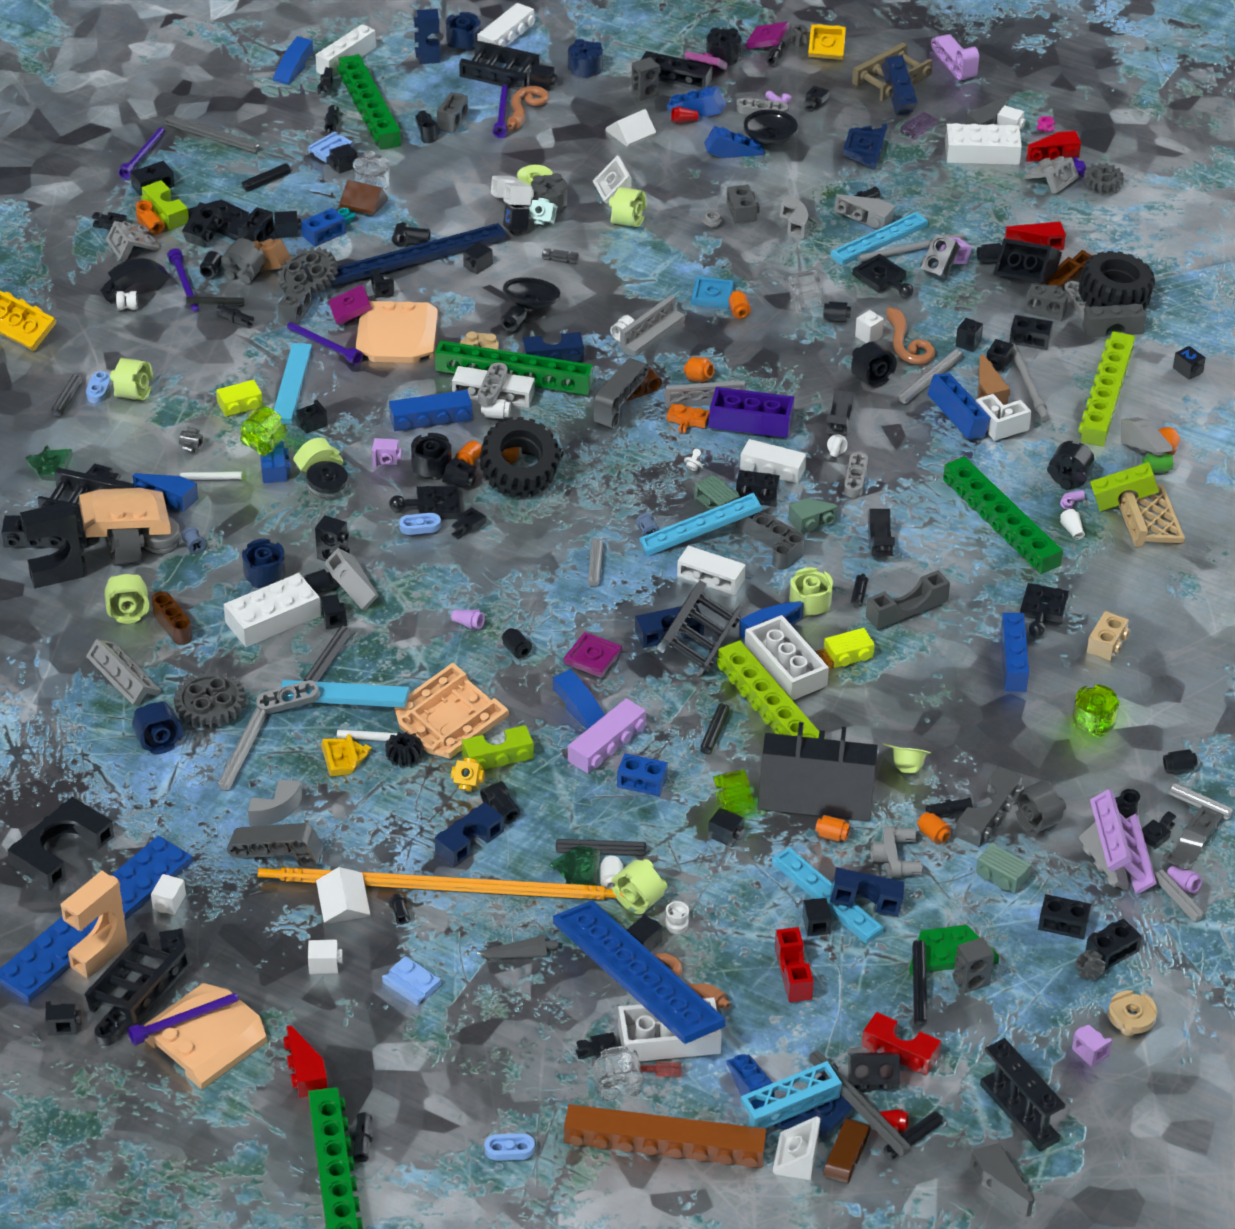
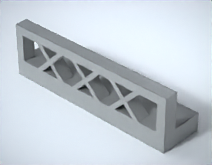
M670 295L620 331V349L636 357L685 322V315L675 310V297Z
M745 381L666 386V389L663 390L665 406L670 408L672 404H682L687 407L711 405L716 387L745 390Z
M100 639L95 640L86 657L133 705L139 706L146 694L160 695L162 690L116 643Z

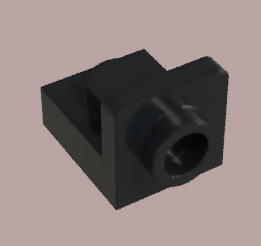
M378 268L370 269L371 287L375 298L393 296V279H384L383 275L380 276Z

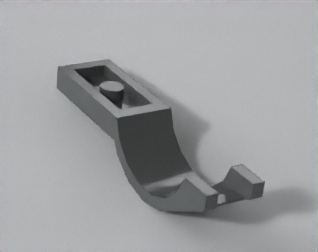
M1201 806L1184 828L1182 837L1173 853L1167 850L1162 857V861L1173 864L1181 869H1189L1197 860L1204 843L1222 821L1223 814Z

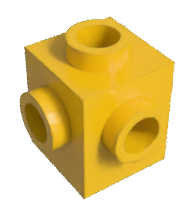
M464 758L463 761L457 760L456 766L452 767L451 779H454L453 783L459 786V790L472 791V789H479L480 783L482 784L484 781L485 771L477 763L476 759ZM465 769L470 770V774L467 777H464Z

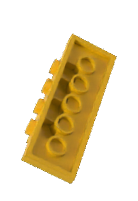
M0 290V335L35 351L57 323L56 319L44 313L39 307H32L21 298L18 300L7 291L4 293Z

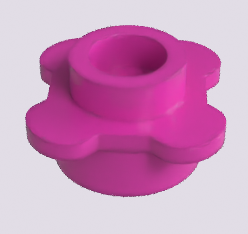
M1042 116L1038 120V130L1043 132L1054 131L1053 125H1055V121L1052 117Z

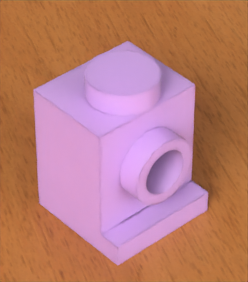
M949 238L955 240L960 245L953 264H967L972 247L960 238ZM946 244L942 245L941 251L945 250Z
M374 438L372 467H377V464L397 465L398 460H402V448H399L398 439Z
M1089 1024L1085 1027H1079L1075 1031L1072 1049L1091 1067L1110 1055L1112 1040L1109 1037L1104 1039L1102 1034L1093 1029Z

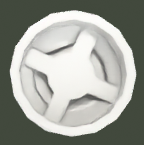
M117 291L118 311H123L126 308L131 310L138 309L137 291H130L129 293Z
M628 315L622 316L610 329L613 338L620 342V331L635 320Z
M674 901L667 905L665 927L670 933L682 934L687 931L689 925L688 905L681 901Z

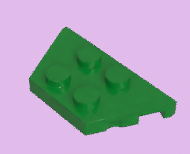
M967 925L921 930L918 940H923L926 946V973L955 969L954 958L957 954V946L980 937ZM991 948L994 953L993 964H999V955ZM913 957L909 968L910 975L913 974Z

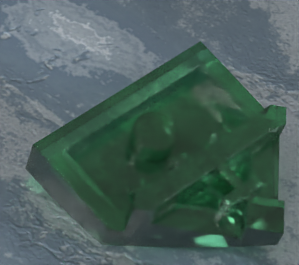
M47 445L43 452L38 455H34V457L32 455L27 456L26 461L41 480L55 481V470L57 467L67 469L73 458V452L71 449L51 451Z
M577 846L552 861L550 866L553 870L557 869L566 879L565 884L597 886L601 850Z

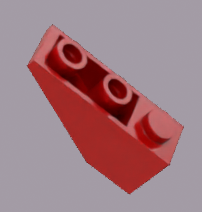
M1076 130L1057 132L1027 145L1026 162H1036L1046 158L1054 160L1061 156L1064 158H1079L1081 141Z
M1059 221L1006 226L1005 238L1052 246L1057 250H1064L1066 233Z
M292 1025L286 1026L287 1036L283 1037L285 1051L290 1050V1055H287L288 1069L294 1070V1074H290L292 1089L297 1088L299 1098L308 1097V1091L327 1089V1076L323 1058Z

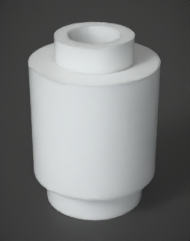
M497 399L495 404L491 406L481 405V413L485 415V418L504 419L510 417L511 402H506L505 399Z
M605 857L600 865L601 886H605L607 889H612L615 886L614 882L611 883L612 878L623 869V863L618 857Z

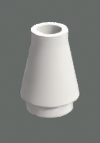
M1074 509L1064 511L1060 516V523L1072 535L1074 540L1082 539L1085 533L1079 513Z

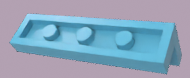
M828 1061L745 1094L740 1097V1101L750 1116L748 1126L767 1128L839 1098L842 1083ZM823 1071L830 1078L825 1081L814 1079L816 1074ZM798 1081L809 1084L808 1088L804 1090L793 1088V1085ZM776 1090L787 1092L786 1097L782 1099L771 1097V1095ZM758 1099L765 1101V1104L754 1110L750 1101Z

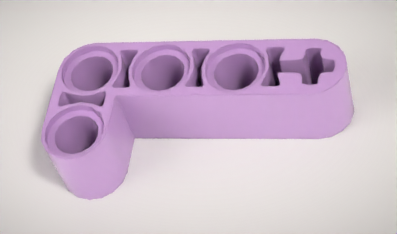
M950 34L932 38L933 51L959 81L977 76L979 53L976 47L963 49Z

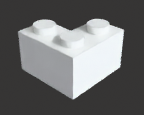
M994 394L976 399V402L991 417L986 432L994 441L1029 430L1031 410L1021 400L1003 405Z

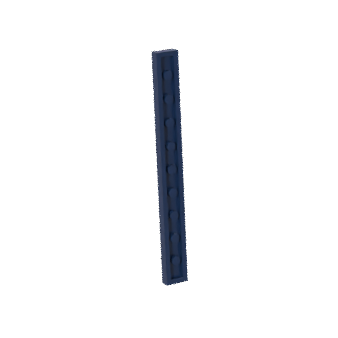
M499 223L341 265L336 269L338 274L334 275L335 280H330L331 286H336L371 276L370 269L378 268L379 273H384L453 253L463 252L477 242H481L484 245L496 243L506 239V232Z

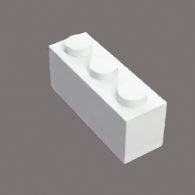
M751 439L748 440L741 452L740 469L780 475L781 480L798 484L806 468V453Z
M688 545L678 559L677 576L696 583L701 580L708 587L735 595L745 581L746 564Z

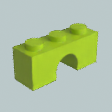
M162 181L142 187L141 200H148L153 204V210L169 230L186 225L189 220L188 208L180 199L171 201L170 189Z
M1149 462L1090 481L1100 512L1119 506L1118 497L1124 491H1136L1139 499L1159 492Z
M526 725L505 729L504 742L498 745L489 744L483 735L462 739L463 759H476L477 763L483 767V770L534 759V743Z

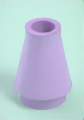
M455 609L452 612L451 619L453 622L476 630L483 627L485 615L478 609Z
M1174 865L1167 871L1168 875L1186 893L1194 894L1202 885V878L1197 872L1181 869Z

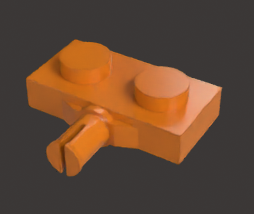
M672 404L667 413L666 421L680 424L678 431L682 433L683 430V433H685L689 426L705 428L709 421V411L702 408L687 407L682 404Z

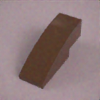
M1081 250L1075 257H1067L1058 266V270L1044 284L1060 285L1064 288L1065 284L1069 281L1080 282L1084 263L1092 255Z

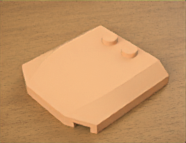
M370 301L372 310L360 315L356 349L362 351L363 355L368 356L370 361L415 363L419 362V358L424 356L434 357L438 309L433 305L425 302Z
M144 488L99 489L79 495L86 537H107V529L149 528V535L171 534L163 492Z
M451 663L409 694L405 708L394 707L399 727L404 733L407 730L409 734L416 733V736L421 738L422 748L427 753L448 759L462 751V739L483 735L509 716V710L495 698L491 700L468 680L467 674L454 663Z
M202 983L144 1026L232 994V992L228 989ZM239 999L231 1005L151 1034L145 1041L154 1049L156 1047L162 1049L185 1069L186 1077L200 1089H204L267 1042V1037L260 1016Z

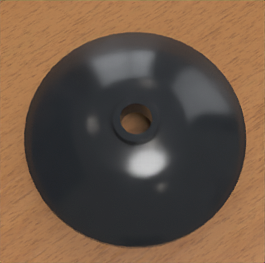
M759 110L751 113L744 120L745 133L753 140L764 144L786 142L795 136L798 129L796 119L790 114L779 110Z
M514 278L506 281L503 285V293L510 301L529 310L551 306L560 299V290L557 286L537 278Z

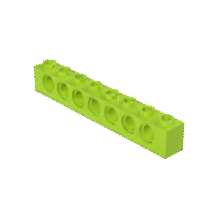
M1112 331L1111 338L1106 339L1105 348L1101 356L1102 362H1099L1090 391V397L1092 398L1088 397L1086 409L1088 410H1084L1083 422H1080L1078 434H1082V443L1105 446L1133 353L1135 335Z
M741 640L718 649V659L716 660L718 668L728 676L732 684H735L744 698L746 697L751 703L752 708L762 716L765 724H769L775 734L797 736L799 722H804L803 737L819 738L818 729Z

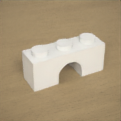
M492 176L491 195L497 198H504L503 201L510 205H531V200L534 196L532 186L513 176Z

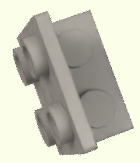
M1061 156L1054 160H1050V158L1041 160L1038 166L1029 169L1024 178L1026 180L1046 177L1053 194L1068 186L1079 175L1072 157L1064 158Z
M114 221L105 239L119 260L123 261L127 260L133 246L156 251L160 249L156 239L149 233L148 228L143 225L135 226L126 221Z

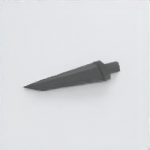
M538 935L537 937L475 953L489 959L548 957L547 950L558 949L557 939L545 941L544 935Z

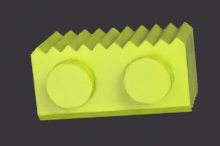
M255 380L216 390L217 403L226 417L232 416V414H239L240 412L243 413L244 411L247 412V410L262 408L263 406L262 393Z
M860 628L824 638L823 651L833 667L837 668L847 666L853 662L872 659L874 655V641H872L865 628Z

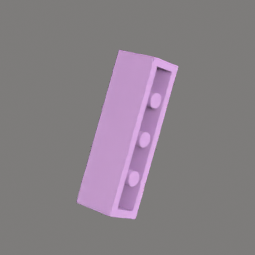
M627 698L624 699L568 745V762L587 774L594 768H598L605 759L614 755L617 749L627 744L638 732L644 730L647 724L646 710Z

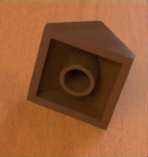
M347 180L339 207L374 215L388 201V196L382 187Z

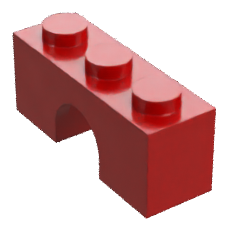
M799 927L778 929L775 933L774 949L788 1002L812 1000L814 981L809 963H804V944Z
M876 1012L863 1030L862 1047L875 1053L897 1052L900 1055V1064L927 1076L940 1056L942 1041L921 1031L912 1040H901L896 1037L898 1021Z

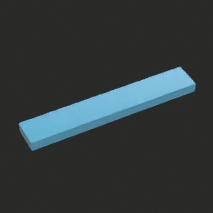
M915 212L832 250L830 257L843 266L858 259V255L871 253L927 227L928 220Z
M292 343L272 414V423L292 424L312 352V344Z
M752 493L639 538V541L646 555L650 556L762 511V507L755 494Z
M283 680L280 688L304 681ZM315 682L321 694L314 703L405 708L410 689L403 686ZM312 688L308 689L307 695L311 694ZM287 693L284 695L283 701H291L294 694Z
M790 847L772 857V864L813 899L827 898L830 914L865 944L883 933L884 927L855 902L853 907L830 903L832 883Z

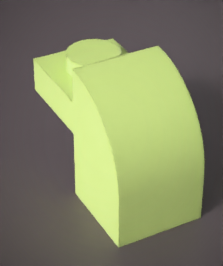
M314 438L307 441L293 458L294 462L303 472H307L311 465L321 461L335 462L341 466L344 463V460L339 455L340 452L335 447L330 446L325 438Z

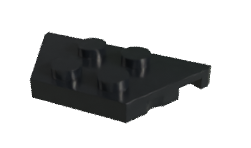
M222 199L206 203L219 208L222 214L223 223L216 232L234 241L239 239L238 226L249 216V212ZM196 207L188 209L189 218L191 217Z

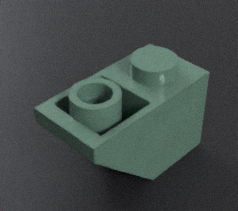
M807 498L789 505L788 520L796 530L804 534L835 523L837 521L838 506Z

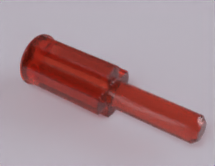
M656 1061V1065L632 1064L631 1071L655 1072V1076L681 1077L682 1065L681 1062Z

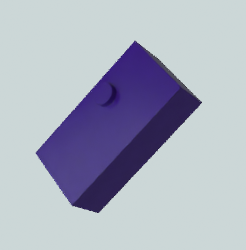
M716 387L710 405L709 428L788 438L793 419L795 396Z

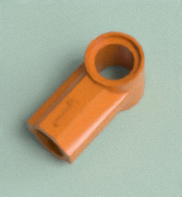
M141 200L136 203L137 222L148 228L150 233L154 235L161 234L162 230L165 229V223L153 210V204L148 200Z

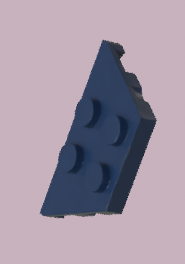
M882 124V128L872 129V126L850 128L843 149V155L872 169H876L888 124Z
M823 1075L817 1078V1080L821 1081L827 1080ZM840 1094V1097L773 1126L787 1130L817 1116L820 1118L819 1137L827 1139L856 1110Z

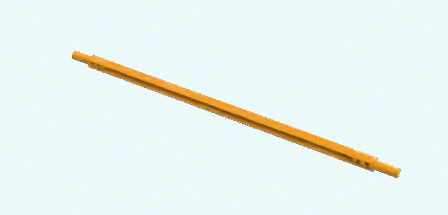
M282 867L281 869L258 868V877L278 878L281 881L316 883L317 879L333 870ZM361 872L365 886L596 900L616 898L612 889L596 885Z

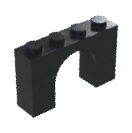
M71 501L20 512L22 529L27 542L51 536L66 539L65 544L55 553L27 560L29 575L34 589L83 578V569L86 568L84 556H81V553L84 552L82 541L79 540V537H82L80 525H77V521H80L77 508L73 509Z
M72 796L53 813L46 816L36 827L29 830L19 841L11 845L7 850L10 866L48 890H51L66 878L64 861L45 850V846L56 838L74 836L99 850L114 837L112 820Z

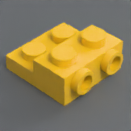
M811 24L808 57L843 60L846 27Z

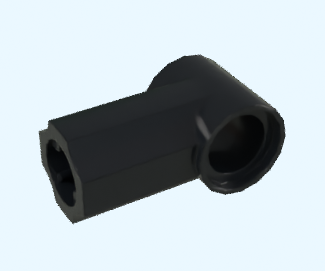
M425 110L419 111L415 115V121L420 132L421 141L433 143L437 140L436 122L432 120L430 113H427Z
M400 222L395 226L392 242L398 247H404L407 244L418 245L430 242L431 230L413 228L407 223Z
M503 781L480 790L483 803H487L503 815L504 822L510 824L520 816V809L510 798L508 788Z
M1125 789L1121 792L1120 796L1115 797L1118 811L1126 819L1134 814H1139L1141 796L1138 791Z

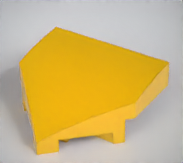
M347 734L346 739H322L321 747L329 776L352 774L369 754L372 747L367 744L362 746L355 742L350 734Z

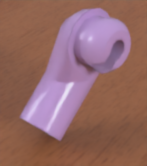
M768 91L765 94L768 100L785 102L787 104L790 103L789 101L792 98L791 95L783 93L782 97L777 96L772 91Z
M1084 491L1064 493L1060 501L1061 507L1066 510L1071 509L1076 501L1084 500Z

